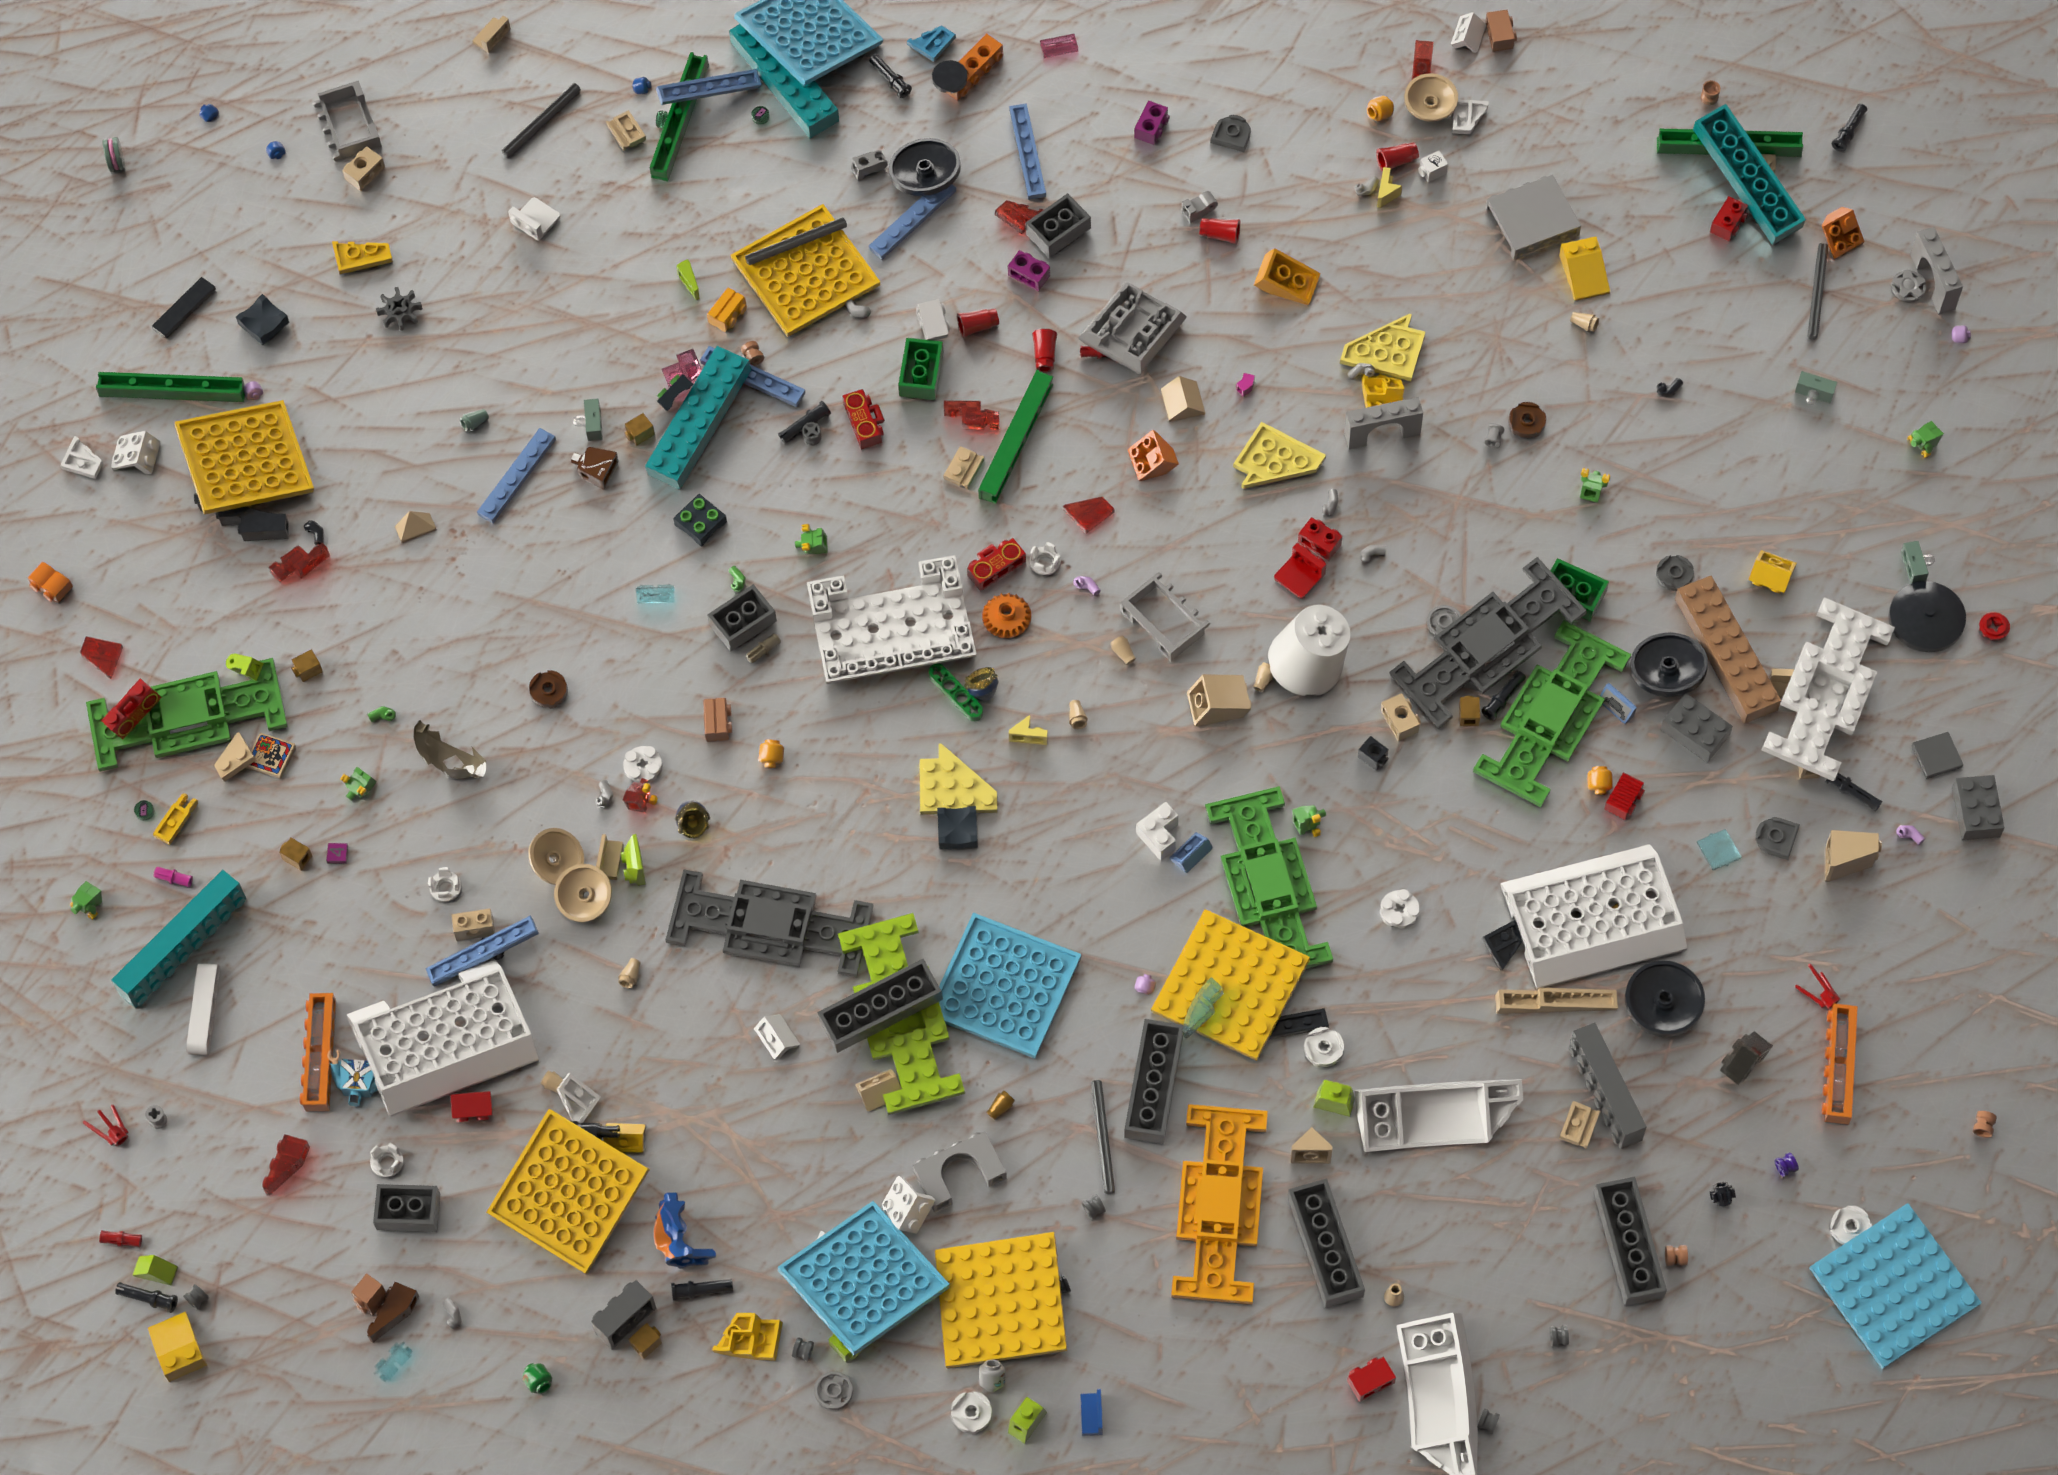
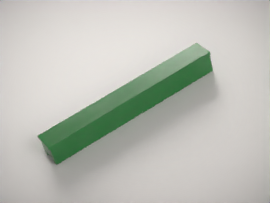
M690 52L680 82L705 78L709 67L708 56H696L694 52ZM697 99L672 103L649 167L651 178L668 182Z
M1659 129L1657 154L1710 155L1693 129ZM1745 131L1761 154L1776 155V157H1802L1803 132Z
M1036 370L978 489L979 499L997 504L1053 388V383H1051L1053 376Z
M98 372V385L96 384L99 397L243 403L245 400V384L242 377Z

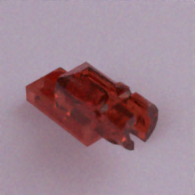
M944 400V416H962V428L985 430L986 425H988L990 430H999V411L981 410V401Z
M323 543L313 547L308 554L298 545L280 557L282 563L275 561L268 569L278 582H282L284 579L292 576L293 572L302 579L330 557L328 548Z

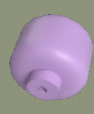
M1965 325L1955 326L1952 329V339L1954 342L1967 343L1968 338H1971V331H1968Z
M251 381L244 386V393L248 400H258L263 394V389L258 382Z
M1144 974V976L1137 977L1135 983L1137 992L1148 995L1153 993L1156 982L1151 979L1152 976Z

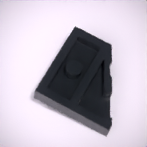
M1516 919L1482 937L1500 971L1505 968L1523 942Z

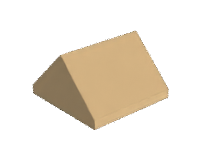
M1178 376L1161 388L1169 422L1205 415L1197 381Z
M1311 1127L1292 1145L1290 1163L1331 1164L1332 1145Z

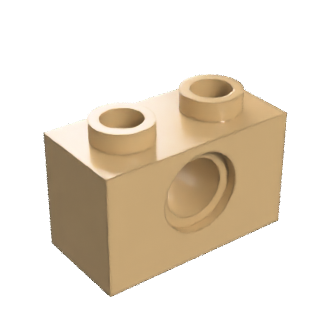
M366 146L357 153L350 163L345 165L342 171L345 180L362 191L385 168L383 158Z
M1402 693L1381 702V712L1398 741L1419 733V726L1421 724L1418 715L1414 714L1411 710L1412 705L1409 699H1405ZM1398 715H1404L1406 718H1399Z
M491 909L451 914L456 941L487 937L495 934Z

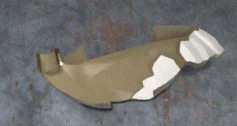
M419 720L414 726L413 738L419 755L427 765L432 763L450 778L462 779L470 776L481 778L484 776L486 760L473 747V755H470L442 742L439 731H430L429 724L426 725ZM456 755L464 764L461 768L454 767L453 769H448L443 761Z

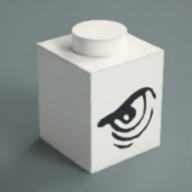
M1437 151L1420 159L1419 173L1428 182L1447 174L1448 163L1441 152Z

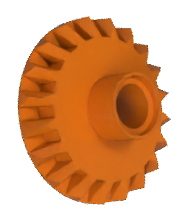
M1001 593L998 596L994 595L991 600H988L982 612V620L984 626L991 634L1001 638H1013L1022 634L1028 628L1031 622V609L1028 603L1023 598L1018 597L1017 594Z

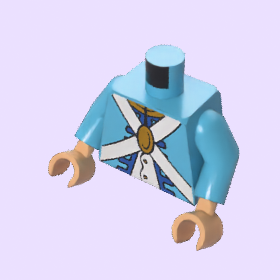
M330 1050L327 1057L332 1061L330 1063L331 1074L336 1087L342 1091L344 1096H349L348 1104L350 1106H360L361 1097L370 1098L373 1092L378 1090L368 1061L341 1059L339 1062L340 1051L336 1050L337 1057L334 1058L331 1056Z

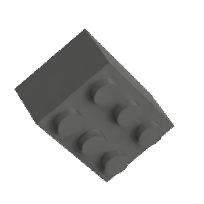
M1068 193L1026 222V235L1048 258L1091 229V216Z
M754 584L707 614L709 626L730 652L777 622L775 610Z
M1685 693L1663 719L1661 731L1708 763L1728 739L1733 726Z
M1995 775L1956 778L1952 791L1962 841L2000 838L2005 827Z
M377 1184L373 1218L376 1230L437 1232L440 1191L438 1187L428 1185Z
M637 1280L633 1283H628L618 1297L614 1296L608 1302V1306L603 1311L599 1310L592 1318L591 1323L595 1334L611 1350L657 1309L653 1296Z

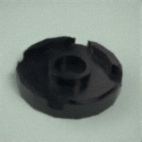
M943 61L933 69V84L936 89L943 93H956L962 90L967 83V70L964 65L957 61Z

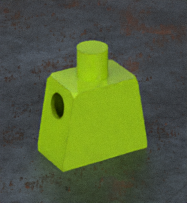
M1324 1080L1318 1088L1313 1108L1350 1117L1355 1100L1352 1087Z
M1026 1397L1011 1417L1008 1433L1025 1444L1047 1414V1411L1041 1405Z

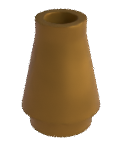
M1003 1090L997 1094L986 1113L996 1120L997 1117L1013 1107L1012 1104L1015 1100Z

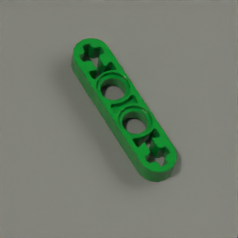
M942 664L931 665L929 667L930 680L970 721L980 720L983 716L981 704L969 694L964 686ZM935 670H936L937 672L940 671V672H941V677H940L938 674H935V675H934V671H935ZM947 682H952L955 684V687L948 690L944 685ZM965 695L967 700L961 703L957 701V697ZM969 704H970V706H971V708H972L973 710H977V709H978V714H975V713H972V714H971V709H970V707H969Z

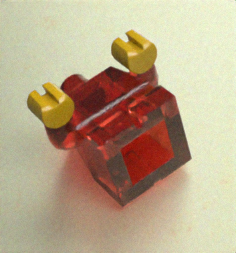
M641 778L640 782H633L626 790L622 800L628 810L646 813V803L652 805L657 803L658 798L656 795L649 797L651 786L648 784L647 779Z

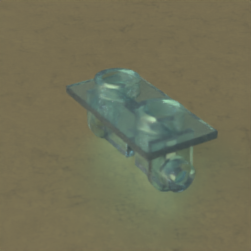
M640 584V586L635 588L637 603L675 602L674 585H657V587H654V585Z
M396 1342L388 1351L390 1355L386 1359L382 1358L374 1366L376 1368L374 1374L381 1373L379 1378L382 1381H390L399 1370L394 1365L395 1362L402 1367L411 1357L413 1351L408 1346L405 1349L402 1347L405 1342L400 1344Z

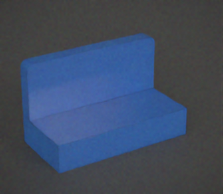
M1097 1389V1393L1080 1394L1082 1436L1103 1435L1101 1389Z

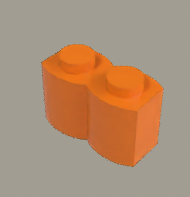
M41 562L28 576L29 586L35 592H42L43 596L50 602L54 600L59 603L73 587L67 577L54 570L45 562Z

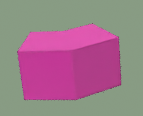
M1244 373L1242 380L1236 383V390L1243 397L1252 391L1255 375Z

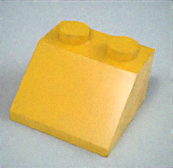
M1761 550L1755 560L1748 580L1752 581L1756 586L1762 587L1764 585L1769 587L1775 593H1785L1797 563Z

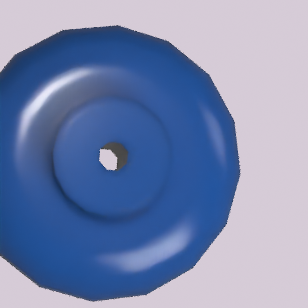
M646 77L636 78L632 83L633 91L636 94H647L649 88L652 87L651 82Z
M204 104L200 108L199 116L204 121L211 122L218 116L219 111L213 104Z
M273 141L266 147V152L270 159H280L286 153L283 144L278 141Z

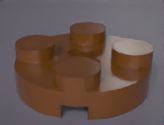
M1533 402L1519 403L1509 414L1511 432L1524 438L1540 436L1546 425L1544 410L1542 411L1539 405ZM1529 417L1532 422L1526 423L1523 420Z
M547 670V672L542 674L541 672L537 673L529 684L532 700L541 707L554 709L567 696L568 687L564 677L553 670ZM552 686L551 692H545L544 687Z

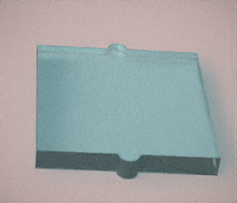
M1726 829L1715 834L1710 833L1708 837L1697 841L1712 871L1723 866H1729L1730 863L1742 858Z

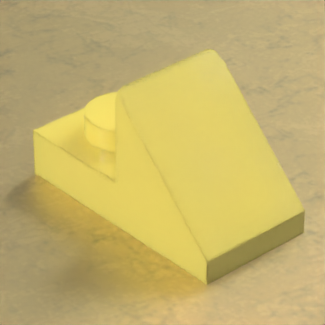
M1383 167L1377 207L1379 208L1393 201L1402 193L1401 185L1392 184L1391 168Z
M1029 715L1009 729V742L1047 745L1048 730L1040 727L1031 729Z

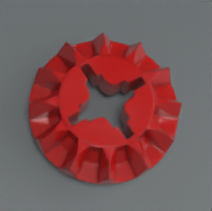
M1997 612L1985 614L1979 622V631L1983 633V637H1988L1990 641L1993 639L1999 641L2005 638L2010 630L2008 619ZM1992 623L1995 626H1998L1997 631H1994L1993 628H1990Z

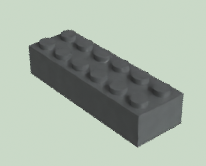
M921 959L817 1013L819 1021L833 1047L839 1053L943 1000V996L925 960Z
M1144 1019L1124 1138L1164 1144L1184 1025Z
M1596 1023L1574 1030L1570 1039V1054L1572 1057H1576L1578 1070L1581 1075L1584 1074L1586 1086L1589 1092L1592 1091L1595 1096V1105L1603 1112V1121L1612 1131L1611 1137L1613 1142L1618 1144L1620 1149L1642 1141L1647 1126Z
M1630 1177L1596 1184L1593 1193L1624 1306L1664 1298L1667 1289L1636 1178Z
M1327 1178L1288 1189V1200L1324 1307L1328 1308L1363 1298L1365 1288Z

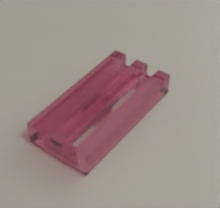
M1075 34L1040 40L1044 58L1078 52Z

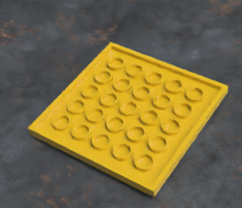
M824 204L730 255L734 264L787 337L843 307L848 300H855L881 285L880 280L842 229L752 265L747 264L745 256L834 221L835 219Z
M284 400L175 421V429L204 515L314 492V486Z
M1204 909L1154 1002L1151 1012L1176 1024L1184 1025L1185 1028L1257 1061L1305 971L1310 957Z
M548 1109L486 1213L583 1273L588 1274L650 1169L555 1111Z
M1054 1232L935 1250L936 1269L950 1284L949 1289L939 1295L945 1365L947 1369L982 1364L987 1360L1003 1361L1067 1351Z

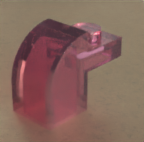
M694 349L676 355L678 363L662 369L669 387L672 386L669 382L677 374L679 376L683 374L692 382L701 373V366Z

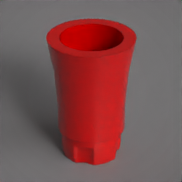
M1414 142L1404 143L1387 148H1378L1376 157L1378 165L1383 172V167L1393 169L1419 158V151Z
M1202 218L1199 235L1237 244L1241 221L1240 219Z
M996 309L957 313V324L961 336L965 338L971 334L999 325V317Z
M1038 329L1032 333L1036 370L1043 373L1051 372L1054 369L1055 346L1058 335L1054 330Z

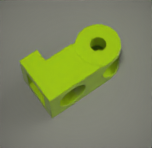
M235 653L229 655L226 659V667L254 681H257L264 664L252 657Z

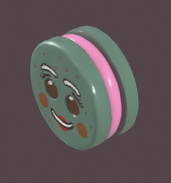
M118 137L103 139V151L109 171L124 170V156Z

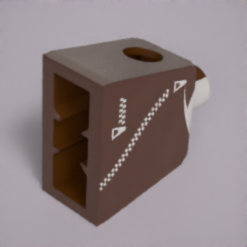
M588 447L584 455L574 453L571 458V463L578 465L579 476L602 490L605 489L619 462L617 452Z

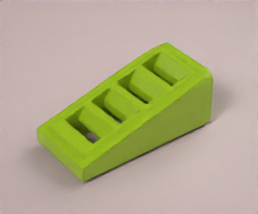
M686 259L677 264V275L694 299L698 300L700 299L699 288L689 259Z

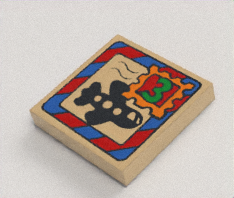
M259 733L251 750L256 761L246 768L281 779L296 745L295 743Z

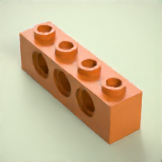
M986 33L958 61L967 70L968 78L965 87L956 93H946L957 101L964 97L969 89L976 85L985 73H988L996 62L1002 59L1003 44Z

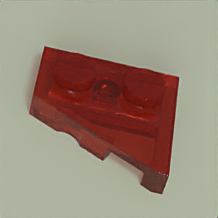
M1006 200L995 210L994 215L1020 234H1023L1026 231V222L1042 212L1043 209L1036 211L1028 209V205Z
M1103 496L1063 506L1064 512L1086 534L1115 512V509Z
M86 636L80 654L84 659L91 662L95 668L101 670L106 677L112 679L123 646L120 643Z

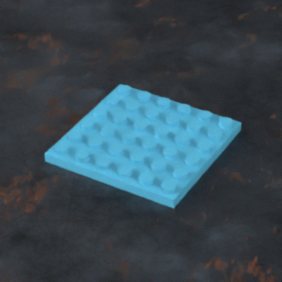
M760 0L736 12L734 19L803 86L883 43V38L843 0Z
M973 913L939 985L943 1000L939 1001L945 1024L1036 1059L1082 954Z
M874 1201L778 1266V1272L853 1355L866 1348L950 1287L945 1278L902 1231L898 1230L891 1219Z
M1908 1203L1809 1267L1810 1271L1882 1369L1982 1303Z

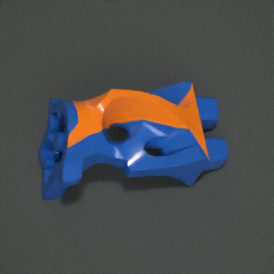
M676 1192L665 1193L664 1200L659 1202V1211L655 1215L654 1241L656 1249L664 1253L666 1264L682 1269L687 1266L708 1265L709 1260L716 1257V1252L713 1249H693L683 1242L682 1238L687 1230V1225L681 1218L680 1213L685 1209V1202L678 1201Z

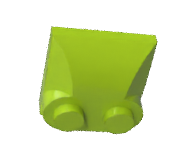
M633 834L626 847H624V852H621L622 863H626L627 869L623 870L625 881H629L630 884L635 883L638 886L646 885L637 834Z

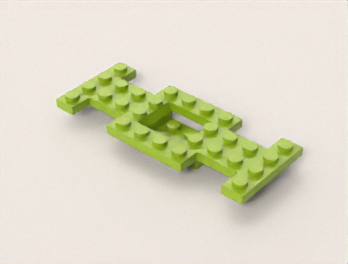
M914 913L838 933L843 954L859 949L863 950L871 982L853 986L854 993L908 967L900 938L919 933ZM939 1002L867 1038L873 1061L889 1056L893 1057L901 1084V1090L883 1094L888 1115L965 1094L960 1073L940 1078L932 1051V1044L950 1040Z

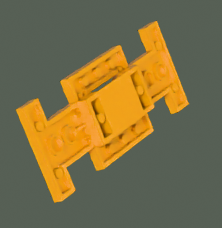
M1188 1104L1186 1126L1206 1127L1203 1162L1183 1161L1176 1240L1196 1241L1193 1277L1173 1276L1171 1298L1252 1305L1254 1283L1234 1281L1237 1245L1257 1247L1263 1167L1243 1166L1246 1131L1266 1132L1268 1111Z

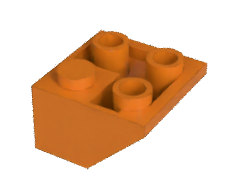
M1840 207L1826 216L1822 228L1833 258H1837L1865 242L1853 209Z
M1155 430L1150 431L1128 449L1139 481L1165 475L1179 465L1174 449Z

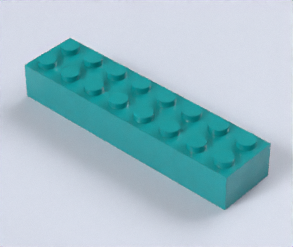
M741 24L729 30L732 45L752 69H757L759 78L809 139L839 122L837 107L815 81L803 86Z
M1727 104L1696 120L1693 127L1694 132L1742 202L1748 205L1747 209L1771 244L1774 245L1803 228L1806 218Z
M716 346L647 461L645 468L648 476L681 490L752 369L748 359Z
M222 869L111 979L118 994L135 1009L145 1003L148 996L153 991L158 990L162 982L167 977L172 976L176 968L181 963H185L189 955L194 950L199 949L203 941L208 936L213 935L217 927L222 922H226L236 908H240L244 904L246 896L240 883Z

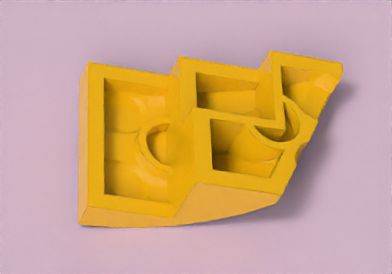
M1361 373L1366 408L1403 400L1404 386L1401 379L1387 377L1382 374L1368 377Z
M736 1313L731 1320V1324L723 1332L724 1336L717 1346L714 1345L712 1351L732 1357L776 1361L783 1322L781 1320L760 1319L756 1313Z

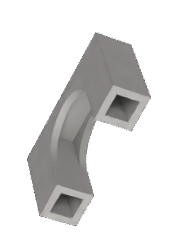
M1935 227L1918 231L1910 256L1917 270L1928 266L1932 268L1935 278V290L1931 300L1938 314L1956 310L1963 289L1957 272Z
M1419 397L1347 411L1344 435L1348 449L1367 446L1368 434L1373 429L1384 424L1397 423L1402 438L1421 435L1423 410Z
M986 1132L974 1133L969 1139L963 1142L957 1141L950 1148L938 1150L933 1156L927 1159L921 1158L913 1165L914 1174L925 1195H930L936 1200L932 1206L934 1213L952 1205V1197L942 1179V1174L945 1168L954 1161L968 1160L974 1163L980 1169L988 1187L1007 1179L1006 1171Z

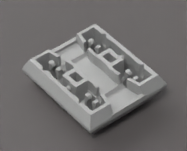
M1125 282L1079 336V340L1140 374L1187 316L1178 309ZM1126 299L1129 300L1124 303V307L1121 306ZM1109 320V324H1106L1104 327L1105 331H1100L1103 325Z

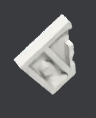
M1458 99L1457 107L1453 112L1452 133L1471 134L1487 110L1489 101Z
M74 436L60 466L63 470L96 479L103 462L78 437Z
M570 1073L567 1074L557 1088V1092L571 1120L578 1121L579 1123L584 1122L601 1098V1096Z

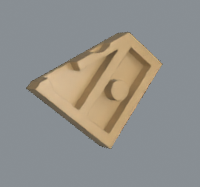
M239 732L236 733L214 764L224 782L256 761V758Z

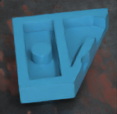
M941 25L932 31L922 33L919 38L914 40L912 38L908 39L907 45L934 62L956 39V34Z

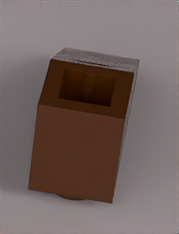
M394 1282L393 1286L388 1288L384 1304L378 1307L377 1317L374 1323L372 1322L368 1327L367 1336L370 1342L374 1343L411 1315L419 1299L417 1290L398 1282Z

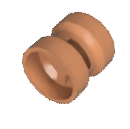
M1709 80L1703 84L1701 101L1704 104L1714 105L1717 103L1721 89L1718 82Z
M749 341L741 347L740 350L743 356H746V359L749 360L750 365L756 366L763 362L764 355L759 351V345L756 341Z
M1978 1111L1976 1115L1977 1123L1974 1124L1973 1133L1980 1137H1992L1994 1132L1992 1127L1996 1123L1997 1116L1988 1111Z
M1665 1246L1666 1266H1673L1674 1264L1688 1265L1687 1246Z

